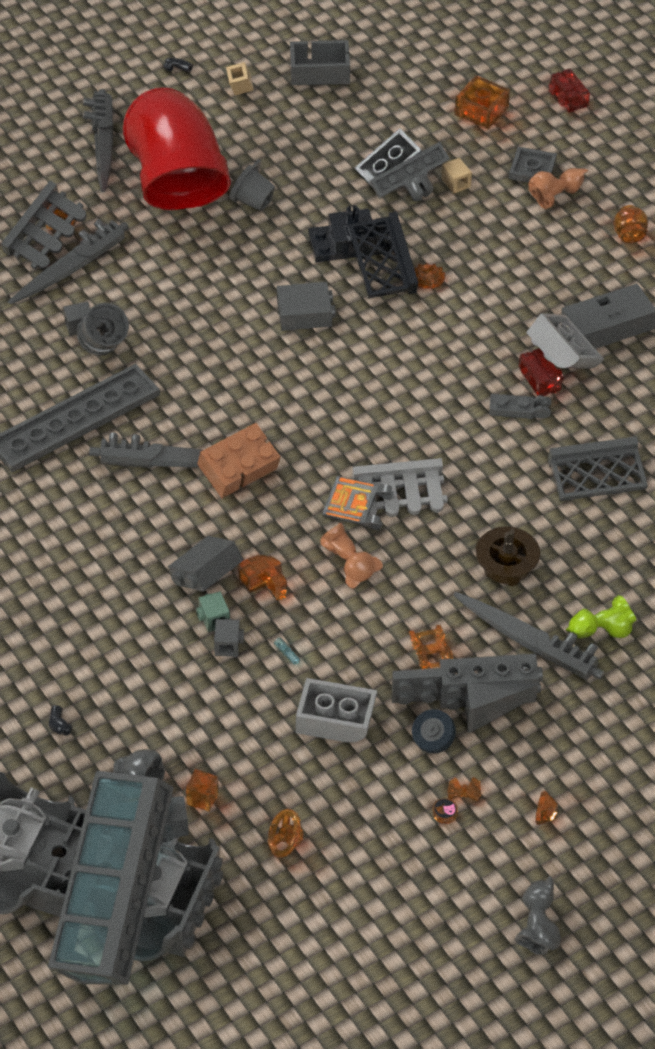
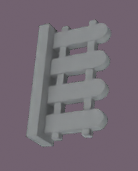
M442 458L353 467L352 479L392 486L393 498L391 500L383 498L384 501L375 502L374 500L369 515H376L378 509H385L387 516L395 517L399 513V507H407L410 514L417 515L421 512V505H430L431 511L439 513L443 510L444 503L448 501L447 495H442L440 483H444ZM419 485H426L428 497L420 498ZM404 487L406 499L398 500L396 488Z

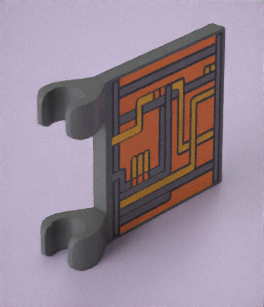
M337 476L322 515L364 525L378 531L382 526L380 517L369 515L376 495L387 500L393 498L392 486L387 484L377 485Z

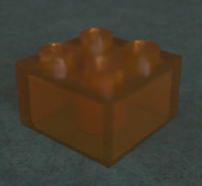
M476 75L456 96L455 115L489 130L509 108L510 89Z

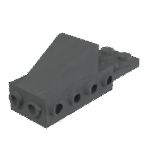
M536 654L440 660L439 668L393 671L391 699L392 703L399 704L421 701L431 703L440 700V709L455 710L464 707L467 732H473L524 703H536L537 693H541L540 681H543L542 667L537 665ZM527 667L529 670L525 671L522 668Z

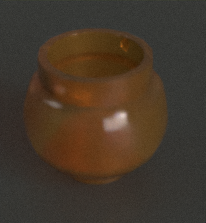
M627 205L622 207L615 215L613 227L622 242L636 243L647 236L648 218L642 209L633 205Z

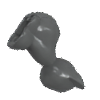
M551 876L546 880L532 882L523 894V903L531 911L527 920V928L521 930L515 937L517 944L528 948L531 952L538 955L546 954L549 948L553 951L561 944L558 926L545 913V910L551 906L554 898V882Z

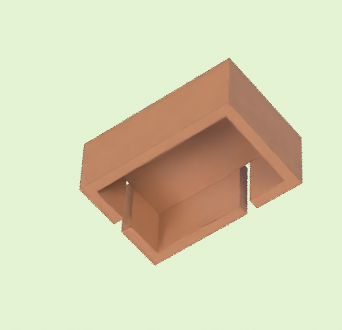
M257 423L200 452L197 464L221 498L239 490V486L243 488L278 468L281 456L270 441L266 443L267 437Z

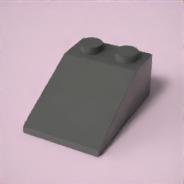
M399 128L359 163L355 169L370 184L369 181L417 155L422 150Z

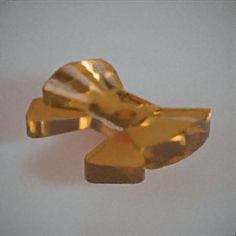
M473 777L469 786L465 784L461 786L457 778H453L449 782L447 797L449 800L457 797H469L475 802H479L481 799V782Z

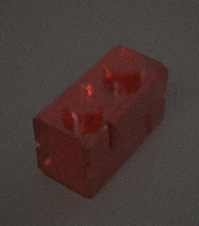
M570 68L550 76L548 88L552 95L555 94L558 98L560 106H564L569 113L578 110V108L588 107L590 92Z
M540 348L519 356L518 368L537 396L544 397L549 393L553 394L561 390L562 381L564 380L561 369H556L554 364L544 357V353Z

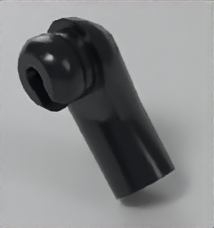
M167 58L163 64V68L167 71H172L173 67H177L190 73L193 69L192 63L179 58Z
M53 705L48 722L49 728L59 735L68 736L72 731V725L62 718L63 708Z

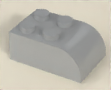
M541 313L526 332L531 337V342L543 351L544 357L557 367L592 369L604 360L566 315Z
M306 678L296 713V733L342 742H357L364 739L368 732L377 690Z

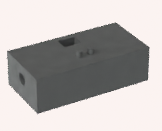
M638 284L563 307L561 315H566L595 349L655 329V307Z

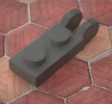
M491 394L489 415L528 419L549 418L551 409L548 407L551 406L552 401L546 396L534 398Z

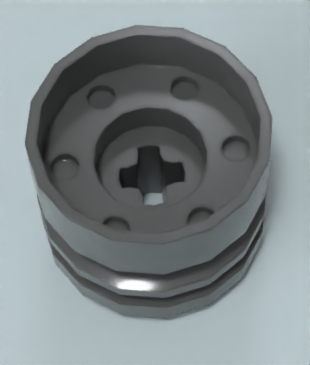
M99 303L93 306L80 321L77 328V338L81 347L88 353L96 356H103L113 352L128 334V318L125 312L117 305Z

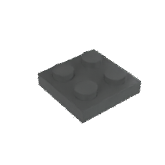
M517 147L509 172V179L529 182L538 172L545 171L552 174L557 160V153Z

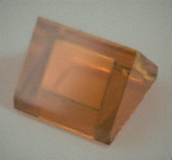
M542 791L536 810V825L557 819L558 804L546 791Z

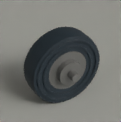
M431 709L424 711L413 723V740L425 752H443L452 745L455 739L456 727L454 721L447 713L441 710Z

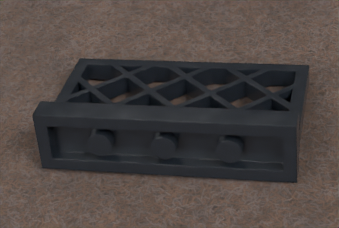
M397 211L390 212L388 217L348 224V231L368 299L408 291V294L417 293L418 280ZM385 224L386 231L383 235L374 230L377 225ZM363 229L367 234L362 239L355 235L354 230ZM370 234L380 239L376 246L366 241ZM383 241L392 246L389 252L379 248ZM363 245L372 249L369 256L360 252ZM375 252L385 256L382 263L372 259ZM388 259L397 263L394 270L385 266ZM368 262L378 267L374 274L366 271L365 267ZM381 269L391 274L387 281L377 277ZM393 277L402 280L403 285L395 287L390 282ZM373 281H376L383 285L381 290L372 291L370 285Z

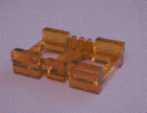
M441 624L436 625V629L414 633V630L409 631L410 641L413 648L416 649L421 669L439 666L440 662H428V654L438 652L443 659H454L450 647L446 644ZM430 634L434 636L435 643L421 644V636Z

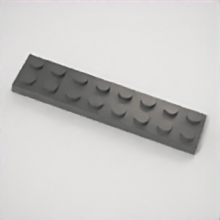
M134 364L0 433V459L11 472H14L160 395V389L137 364Z

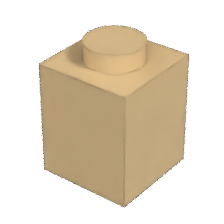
M245 62L226 67L229 84L235 96L254 90L251 74Z
M460 158L442 165L441 179L453 194L471 187L472 172Z

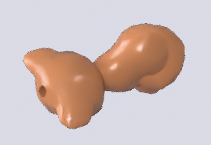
M570 168L564 171L559 179L549 172H538L529 181V191L542 208H551L555 202V195L563 191L575 194L584 182V174L589 170L585 168Z
M342 523L326 532L320 539V544L324 548L347 560L344 565V572L346 574V584L350 588H356L361 582L369 579L374 572L383 568L381 560L377 557H373L367 552H356V547L345 532Z

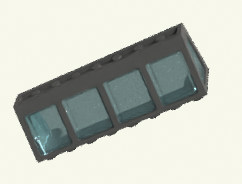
M96 771L48 964L49 969L80 984L128 985L174 787L159 778Z

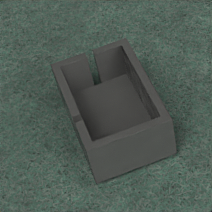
M348 40L311 41V59H308V41H291V85L350 84Z

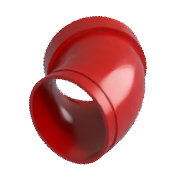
M167 87L150 89L132 102L124 118L123 135L128 149L140 160L142 166L140 172L141 187L144 200L149 205L163 210L201 207L216 201L228 191L231 180L227 160L221 154L217 138L209 120L196 103L180 91Z

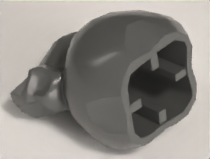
M143 749L116 760L113 773L154 777L163 780L165 768L162 763V757L157 751ZM118 780V782H120L123 785H129L130 787H142V783H131L128 781L123 782Z

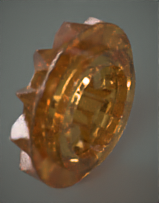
M426 262L425 265L419 264L417 268H414L418 287L434 289L441 286L445 280V272H443L442 267H437L436 263L429 265Z

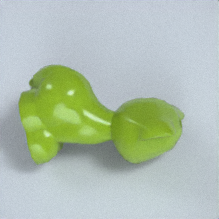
M617 595L612 601L613 607L602 610L595 615L588 609H581L572 617L568 628L565 630L569 633H574L581 639L593 635L597 631V627H601L614 638H624L631 633L632 625L637 619L625 598Z

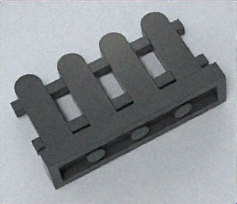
M49 181L1 243L3 252L9 256L14 252L13 255L16 258L22 256L32 263L31 267L33 269L37 267L47 269L50 266V260L46 256L49 251L55 254L62 251V243L59 241V238L62 235L67 238L74 235V227L71 225L72 221L75 219L78 222H83L86 219L87 215L83 209L84 205L80 202L76 205L65 198L67 195L63 191L59 194L57 185ZM59 209L67 214L68 217L66 220H63L55 215L54 211ZM46 224L55 230L56 233L51 236L41 228ZM32 240L44 247L41 252L29 245Z

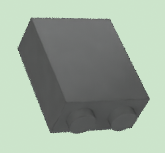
M327 282L277 286V305L281 331L332 327V318H336L335 305H331L333 303V292L328 290Z
M207 536L170 564L168 568L171 572V578L176 585L204 592L241 563L243 558L235 541Z

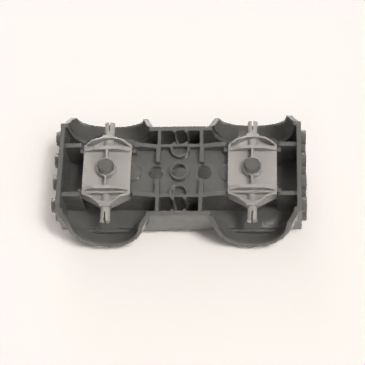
M0 772V914H9L25 905L60 917L86 810L76 807L74 798L68 796V801L55 802L39 798L40 792L38 789L30 788L29 792H26L11 783L3 772ZM109 825L104 827L95 867L99 868L102 863L109 862L114 866V870H122L128 844L113 845ZM180 837L162 839L134 960L151 961L165 955L167 952L184 957L187 948H192L195 941V930L197 927L201 928L205 917L203 912L206 906H211L215 885L219 886L223 878V871H221L223 858H220V847L216 845L214 839L209 838V843L205 846L178 842ZM57 847H63L67 853L63 858L54 857L52 851ZM93 874L83 917L103 920L111 919L120 877ZM83 924L94 928L99 938L105 944L108 927Z

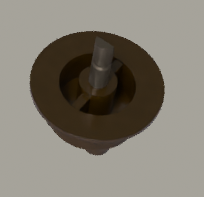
M498 527L486 532L478 540L476 558L487 577L498 583L516 586L518 582L523 580L537 566L540 559V547L536 539L522 529Z

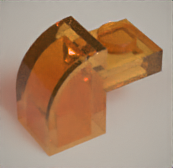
M256 555L238 564V578L250 593L267 586L278 601L286 597L287 581L282 574V563L278 559L268 555Z

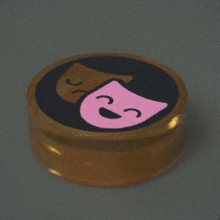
M442 798L434 803L433 817L436 821L448 824L456 819L458 807L453 800Z

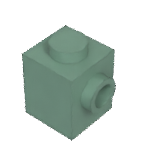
M221 591L198 598L197 617L199 621L204 622L208 633L215 631L216 619H230V611Z

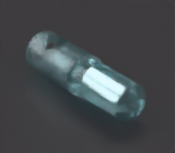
M282 638L275 640L274 644L294 665L300 662V658Z

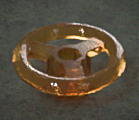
M292 809L280 811L274 817L268 832V846L271 853L278 858H284L291 854L303 839L299 815ZM290 818L293 820V825L290 824ZM282 820V827L276 835L277 827ZM280 842L288 844L283 850H279L276 847Z

